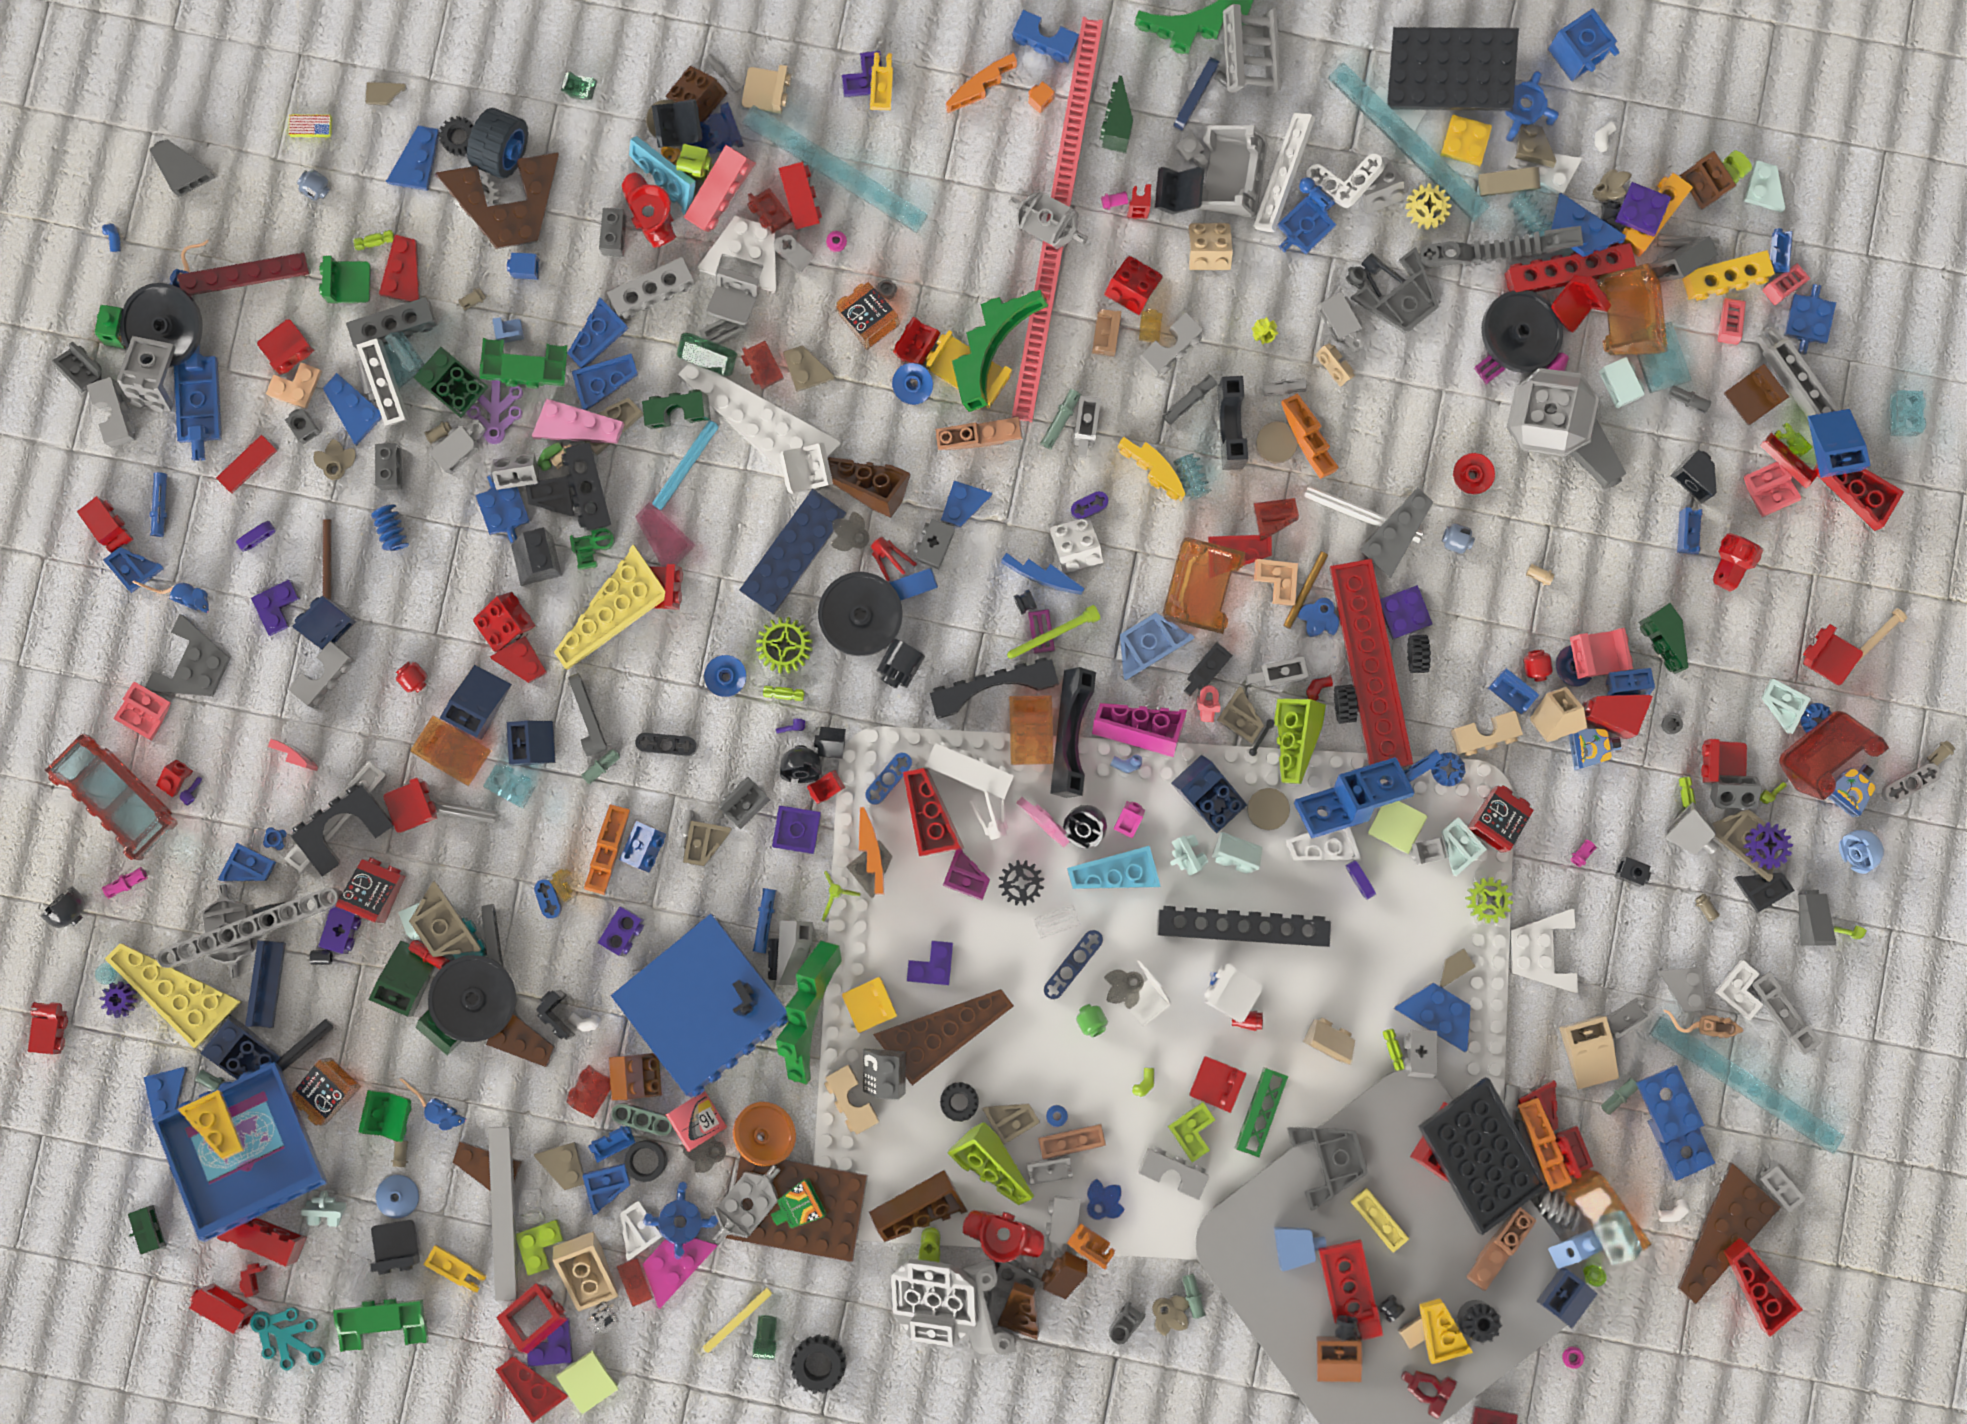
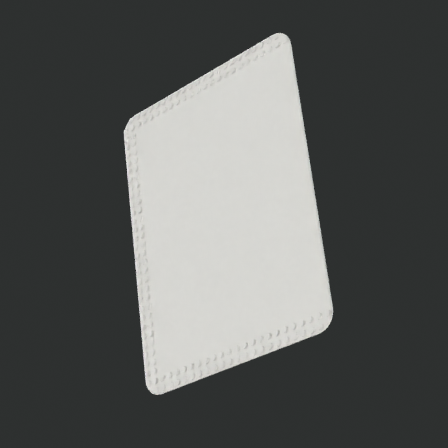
M877 726L862 730L854 735L845 745L843 759H839L838 776L845 789L837 793L831 878L834 884H838L842 889L860 892L861 895L842 894L841 897L834 899L829 911L828 942L840 946L842 962L833 974L824 994L814 1165L868 1175L857 1241L884 1242L874 1226L869 1211L945 1170L968 1212L960 1214V1212L951 1214V1218L942 1221L940 1218L930 1222L928 1227L938 1229L941 1234L940 1245L982 1248L979 1241L964 1235L962 1232L963 1222L967 1215L973 1210L988 1211L997 1215H1002L1003 1212L1015 1215L1014 1220L1028 1224L1041 1231L1044 1235L1045 1243L1043 1251H1051L1049 1236L1045 1235L1046 1223H1051L1052 1214L1048 1213L1049 1201H1053L1054 1196L1080 1199L1078 1226L1081 1223L1110 1242L1105 1255L1109 1252L1110 1248L1115 1249L1114 1255L1199 1260L1196 1252V1235L1203 1218L1215 1206L1292 1148L1287 1130L1288 1127L1318 1128L1383 1077L1396 1071L1392 1063L1394 1060L1391 1059L1386 1045L1387 1040L1383 1036V1031L1390 1028L1395 1030L1397 1036L1395 1039L1399 1042L1403 1054L1402 1059L1407 1057V1049H1404V1037L1407 1036L1410 1030H1429L1396 1011L1394 1007L1431 983L1440 986L1445 959L1461 949H1465L1476 967L1444 986L1443 989L1471 1005L1468 1050L1465 1053L1437 1036V1075L1434 1078L1445 1087L1453 1099H1456L1484 1077L1490 1078L1504 1104L1511 912H1504L1506 918L1498 917L1497 923H1494L1492 918L1489 924L1485 923V918L1477 921V914L1474 916L1470 915L1473 909L1466 908L1470 901L1466 900L1465 897L1471 896V893L1467 890L1468 888H1475L1473 882L1481 884L1480 878H1485L1486 882H1488L1489 877L1494 878V883L1498 879L1502 880L1501 886L1508 885L1506 892H1511L1513 847L1508 852L1500 853L1477 837L1487 850L1457 876H1454L1448 855L1445 859L1417 865L1416 861L1412 858L1411 851L1407 854L1369 835L1368 832L1381 808L1378 807L1374 809L1368 822L1350 827L1361 860L1356 861L1376 892V895L1366 900L1362 896L1345 867L1354 860H1292L1286 840L1308 833L1294 805L1295 799L1333 788L1339 774L1369 766L1367 753L1314 750L1302 783L1291 784L1282 783L1280 748L1258 747L1257 755L1251 756L1249 750L1253 747L1178 743L1174 757L1112 739L1079 737V759L1085 774L1083 796L1064 798L1050 794L1057 736ZM942 741L953 746L951 750L960 752V750L967 751L972 754L971 758L978 761L980 758L992 762V767L999 769L1000 766L1010 769V774L1014 775L1005 797L1007 835L991 840L989 835H985L984 828L970 805V801L975 803L989 827L988 823L992 822L985 792L929 770L963 843V852L990 879L983 901L943 886L956 850L924 857L919 856L904 777L882 803L873 805L867 801L865 796L866 790L898 753H906L911 757L912 766L909 771L926 768L925 766L934 744L940 745ZM1135 754L1142 757V766L1130 773H1125L1110 766L1114 756L1122 760H1127ZM1202 754L1214 763L1246 802L1247 806L1252 795L1260 789L1273 788L1282 792L1289 801V817L1285 824L1278 829L1269 831L1260 829L1253 825L1249 819L1246 806L1216 834L1183 799L1171 782ZM1412 756L1413 764L1425 756ZM906 757L903 759L898 758V766L894 768L892 765L889 769L894 770L900 776L902 773L898 770L902 766L905 768L908 766ZM1462 759L1465 763L1466 773L1462 781L1454 786H1443L1436 782L1432 776L1431 769L1411 781L1410 784L1415 792L1413 797L1400 800V802L1428 816L1415 843L1440 837L1443 839L1441 831L1457 817L1468 826L1495 786L1499 785L1501 787L1504 785L1512 790L1506 776L1488 762L1476 759ZM1450 762L1447 766L1440 767L1441 769L1447 771V778L1450 772L1457 771L1454 768H1451ZM1411 766L1402 767V769L1404 771ZM892 773L884 774L883 782L887 785L893 784L895 776ZM1382 779L1380 782L1383 785L1387 780ZM879 781L876 783L879 786L877 791H870L871 800H879V792L882 789L884 792L888 790ZM990 795L996 819L1001 820L1002 823L1001 799ZM1023 797L1034 807L1038 804L1062 828L1064 819L1074 808L1080 805L1097 807L1106 818L1107 831L1105 837L1097 846L1088 847V849L1077 847L1071 842L1063 847L1051 838L1016 802ZM1126 801L1136 802L1145 809L1144 816L1133 838L1113 829ZM860 807L866 809L879 844L884 871L885 895L875 894V873H867V852L859 851ZM1324 810L1317 811L1323 817L1328 816V813ZM1224 832L1263 847L1259 870L1245 874L1235 870V865L1223 866L1216 863V858H1213L1212 855L1220 833ZM1184 835L1185 837L1195 835L1198 841V845L1192 848L1195 856L1203 852L1208 860V863L1202 867V870L1190 876L1186 869H1180L1178 863L1173 866L1170 863L1175 860L1172 851L1175 850L1172 841ZM1150 846L1161 887L1072 889L1067 868ZM1016 860H1019L1021 865L1024 864L1025 860H1028V866L1036 864L1034 870H1041L1042 872L1038 877L1044 878V881L1040 882L1044 889H1038L1037 891L1041 896H1034V903L1027 900L1026 906L1023 905L1022 901H1019V904L1015 906V900L1013 899L1007 902L1009 896H1002L1001 894L1005 890L998 887L1000 884H1003L999 877L1005 876L1002 869L1009 870V863L1016 866ZM1023 869L1026 876L1034 877L1030 871ZM1015 870L1010 873L1007 881H1012L1015 878ZM1019 877V880L1011 885L1020 886V889H1024V885L1032 881L1023 880L1022 877ZM1036 885L1029 886L1027 896L1034 891ZM1485 886V888H1487L1488 891H1493L1496 889L1492 886ZM1014 888L1008 889L1011 894L1020 897L1017 890ZM1476 895V904H1478L1479 896ZM1492 896L1487 897L1486 904H1492ZM1500 897V905L1502 906L1503 898ZM1163 906H1176V911H1184L1185 907L1197 908V912L1206 913V909H1219V914H1227V910L1240 911V915H1248L1249 911L1261 912L1263 917H1270V913H1281L1283 918H1291V914L1304 915V919L1312 920L1313 916H1325V921H1331L1330 947L1156 936L1158 910H1163ZM1490 909L1483 911L1487 915L1494 914ZM1176 916L1174 925L1177 928H1182L1185 925V919L1182 916ZM1198 917L1195 921L1196 927L1200 930L1206 927V920ZM1222 918L1217 921V928L1220 931L1227 929V921ZM1241 920L1238 923V929L1241 932H1246L1249 929L1248 922ZM1263 921L1259 928L1262 933L1267 934L1270 931V925L1268 922ZM1284 923L1281 926V932L1284 935L1291 933L1292 928L1290 924ZM1306 924L1302 932L1305 936L1309 937L1313 933V928ZM1090 930L1099 931L1103 937V943L1058 999L1047 998L1043 991L1046 982L1085 933ZM1088 935V944L1085 945L1082 942L1080 946L1086 948L1091 954L1093 950L1089 947L1093 943L1096 945L1099 943L1097 940L1098 935ZM932 941L953 943L949 985L906 982L908 960L930 962ZM1077 950L1074 953V960L1078 963L1085 961V952ZM1138 961H1141L1152 976L1162 985L1171 1001V1005L1145 1027L1139 1023L1121 1001L1147 979ZM1226 964H1230L1239 972L1262 985L1263 990L1250 1010H1258V1012L1263 1013L1262 1030H1257L1256 1032L1232 1026L1231 1017L1204 1002L1206 999L1204 994L1211 980L1210 972L1217 973L1221 966L1225 967ZM1063 967L1060 975L1063 979H1070L1073 971L1069 967ZM881 976L898 1016L858 1033L843 1000L842 993ZM1057 976L1054 977V980L1057 981L1056 984L1047 987L1050 996L1059 993L1057 988L1060 984L1062 987L1066 985ZM1002 989L1014 1005V1007L913 1086L906 1078V1094L899 1100L876 1098L863 1092V1049L884 1050L873 1034ZM1087 1004L1099 1006L1108 1020L1106 1031L1093 1038L1084 1035L1076 1021V1017L1080 1013L1079 1009ZM1322 1017L1333 1023L1332 1028L1338 1031L1340 1028H1343L1352 1033L1351 1038L1355 1039V1046L1350 1065L1339 1062L1303 1042L1314 1019L1320 1021ZM1420 1050L1416 1052L1420 1055V1058L1424 1056V1054L1420 1053ZM1204 1056L1244 1071L1247 1074L1231 1113L1204 1102L1215 1118V1121L1198 1133L1210 1151L1192 1163L1168 1128V1125L1203 1102L1189 1096L1202 1060ZM848 1064L859 1081V1084L849 1090V1101L855 1106H863L870 1102L880 1120L879 1123L857 1135L854 1131H849L845 1123L848 1120L845 1113L838 1111L834 1103L837 1101L834 1093L829 1094L824 1084L827 1082L825 1077ZM1263 1067L1287 1075L1288 1079L1260 1157L1258 1158L1238 1151L1234 1147ZM1144 1068H1154L1153 1089L1146 1096H1135L1132 1088L1135 1084H1140L1144 1080ZM1272 1075L1269 1084L1271 1091L1280 1086L1282 1078ZM955 1082L969 1084L976 1090L979 1098V1105L975 1115L963 1122H955L948 1119L940 1106L942 1092L948 1085ZM955 1094L951 1099V1105L956 1110H963L968 1105V1099L964 1094ZM1270 1095L1266 1096L1263 1100L1262 1108L1264 1111L1273 1106L1274 1102ZM1029 1103L1040 1121L1036 1126L1004 1144L1034 1195L1033 1199L1021 1205H1017L999 1193L996 1189L997 1187L989 1181L984 1183L979 1180L980 1176L972 1170L967 1172L961 1168L947 1153L971 1128L982 1122H985L995 1132L982 1110L983 1107ZM1060 1105L1066 1109L1068 1119L1064 1125L1054 1127L1048 1123L1046 1113L1051 1106ZM1055 1112L1053 1114V1118L1055 1120H1059L1061 1118V1114L1059 1112ZM1263 1115L1257 1117L1254 1125L1256 1131L1265 1128L1266 1121ZM1097 1124L1102 1125L1106 1146L1053 1157H1070L1073 1178L1030 1185L1027 1163L1043 1160L1038 1138ZM1256 1135L1249 1139L1247 1148L1253 1151L1257 1150L1259 1144ZM1154 1147H1158L1166 1151L1165 1155L1172 1159L1174 1155L1185 1159V1164L1192 1168L1194 1164L1205 1168V1173L1209 1175L1200 1199L1197 1200L1178 1191L1181 1176L1175 1170L1166 1171L1162 1175L1160 1182L1139 1174L1138 1170L1147 1149L1153 1150ZM913 1228L911 1233L887 1242L921 1244V1233L925 1228ZM1001 1228L998 1230L997 1236L1000 1240L1005 1241L1010 1237V1231L1007 1228ZM1068 1245L1066 1250L1068 1253H1078Z

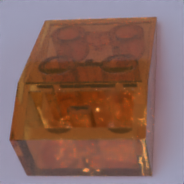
M1052 695L1009 696L1011 765L1053 764Z
M434 715L410 750L413 754L467 786L471 784L492 751Z

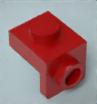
M175 760L164 767L156 786L173 798L178 795L184 780L192 775L193 770L179 760Z
M833 770L816 782L809 784L807 788L812 799L819 804L845 789V786L837 772Z
M260 1262L246 1265L247 1269L240 1272L241 1280L239 1287L240 1291L244 1293L245 1298L259 1293L256 1273L267 1270V1265L260 1266Z

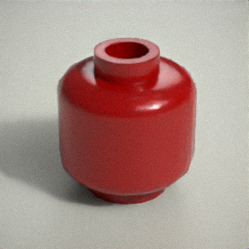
M1543 649L1530 651L1523 659L1526 676L1534 678L1535 682L1547 680V676L1553 672L1551 656L1549 653H1545Z
M408 661L396 671V681L407 693L414 690L418 693L427 685L424 681L428 675L416 662L410 663Z

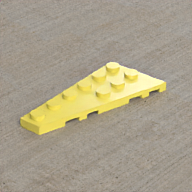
M635 545L631 546L630 552L624 560L620 561L616 571L606 580L590 602L588 609L584 614H581L577 624L567 633L554 651L565 669L569 670L664 601L665 588Z
M120 943L105 958L193 1048H197L242 1003V1001L172 967H161L156 959L123 943Z

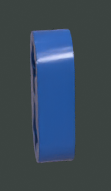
M539 880L534 886V892L541 912L546 918H556L561 914L562 907L555 886L550 880ZM543 883L546 886H550V889L547 890L548 898H546L544 892L539 891ZM548 900H550L551 905L557 907L553 915L551 912H546V909L549 908Z

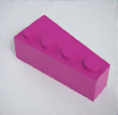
M1100 703L1094 718L1092 734L1174 757L1184 727L1187 710L1169 711V708L1154 710L1147 709L1146 706L1128 708V705Z

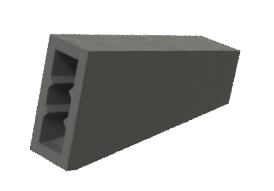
M1596 419L1591 442L1581 446L1570 453V455L1602 487L1608 484L1613 487L1622 482L1621 478L1627 473Z

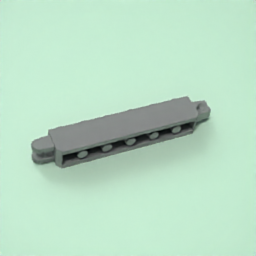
M1773 327L1767 331L1775 345L1772 346L1763 334L1757 336L1760 346L1765 351L1762 353L1806 417L1839 411L1788 338L1783 339Z

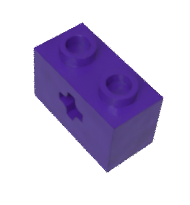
M339 907L331 908L318 947L341 954H348L349 951H352L355 944L353 937L355 930L360 928L362 921L360 916ZM339 927H342V929L345 930L344 934H341V932L338 931Z

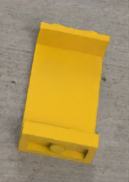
M948 330L946 335L942 334L938 339L937 345L939 346L935 352L931 351L925 360L927 362L926 368L958 389L952 360L958 359L962 355L971 354L969 346L953 337L952 332ZM993 361L991 362L987 377L986 392L988 405L985 407L989 409L1012 375V369L1007 366L1002 368Z

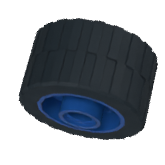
M493 107L486 109L481 113L471 130L467 146L469 164L471 166H478L479 170L501 179L511 176L518 168L517 160L523 158L529 136L526 121Z

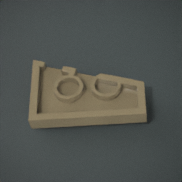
M629 397L597 413L622 421L625 424L622 433L643 416V412ZM584 441L585 443L590 442L591 449L597 456L611 444Z

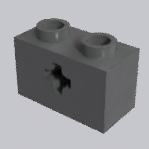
M931 519L930 523L926 522L922 530L924 538L922 542H917L913 552L916 554V560L940 569L954 536L955 528L935 519ZM934 539H936L938 546L934 545L933 548H931L929 541L932 542Z

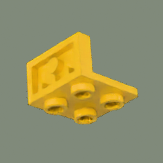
M881 976L842 993L843 1000L858 1033L898 1016Z

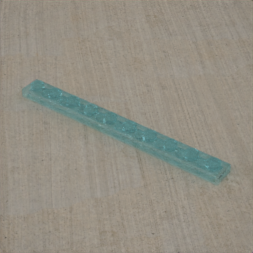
M1344 62L1329 75L1328 80L1435 185H1439L1441 191L1445 190L1444 194L1447 197L1450 196V200L1473 222L1490 207Z
M753 105L742 123L746 127L915 233H918L927 219V213Z
M1660 1016L1650 1031L1649 1035L1828 1152L1834 1154L1845 1135L1695 1037L1677 1030L1674 1024L1664 1017Z

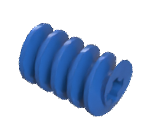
M394 504L380 507L371 514V517L376 519L374 526L379 527L376 532L378 535H381L379 541L384 543L382 549L385 551H397L409 546V543H402L407 536L399 534L404 530V527H397L402 521L401 519H394V517L399 515L398 511L392 512V509L396 507Z

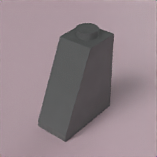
M168 139L156 142L149 149L172 192L178 197L215 178L214 174L207 167Z
M1708 236L1695 239L1650 263L1648 266L1655 282L1661 283L1686 277L1716 257L1718 253L1711 237Z
M1806 890V894L1798 895L1800 946L1836 945L1827 894H1819V890Z

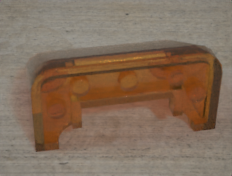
M1647 263L1599 276L1600 284H1598V287L1607 295V299L1612 305L1607 311L1609 334L1602 341L1604 351L1608 352L1609 355H1641L1667 352L1662 289L1659 278L1650 264Z
M1189 537L1184 538L1180 545L1164 604V618L1180 624L1223 634L1228 625V618L1221 610L1231 573L1243 567L1246 552Z

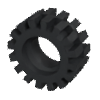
M456 116V119L450 117V121L447 122L445 120L443 122L445 126L440 127L439 137L441 139L439 140L450 154L463 157L467 153L468 140L474 125L465 117L463 119L460 116ZM458 129L464 130L467 134L466 140L461 144H455L452 141V134Z
M1409 635L1407 660L1410 673H1428L1430 671L1431 647L1428 635Z
M1352 684L1335 686L1334 703L1337 722L1339 724L1356 722L1358 709L1354 686Z
M955 1082L948 1085L940 1098L942 1112L948 1119L955 1122L969 1120L975 1115L979 1105L976 1090L963 1082ZM961 1093L967 1097L968 1105L965 1109L956 1110L952 1107L951 1099L955 1094Z

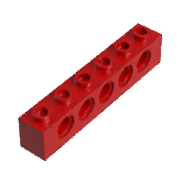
M1614 243L1607 249L1595 251L1593 254L1585 257L1577 252H1573L1570 254L1571 256L1563 257V255H1556L1547 261L1536 259L1528 265H1522V263L1511 265L1505 273L1508 291L1515 290V292L1527 290L1536 293L1565 287L1574 275L1590 276L1598 280L1631 273L1636 268L1631 243ZM1606 257L1613 258L1614 264L1608 263ZM1586 261H1591L1594 264V268H1589L1586 265ZM1566 265H1571L1574 272L1567 271ZM1545 269L1552 270L1554 276H1548ZM1525 274H1531L1534 280H1527Z

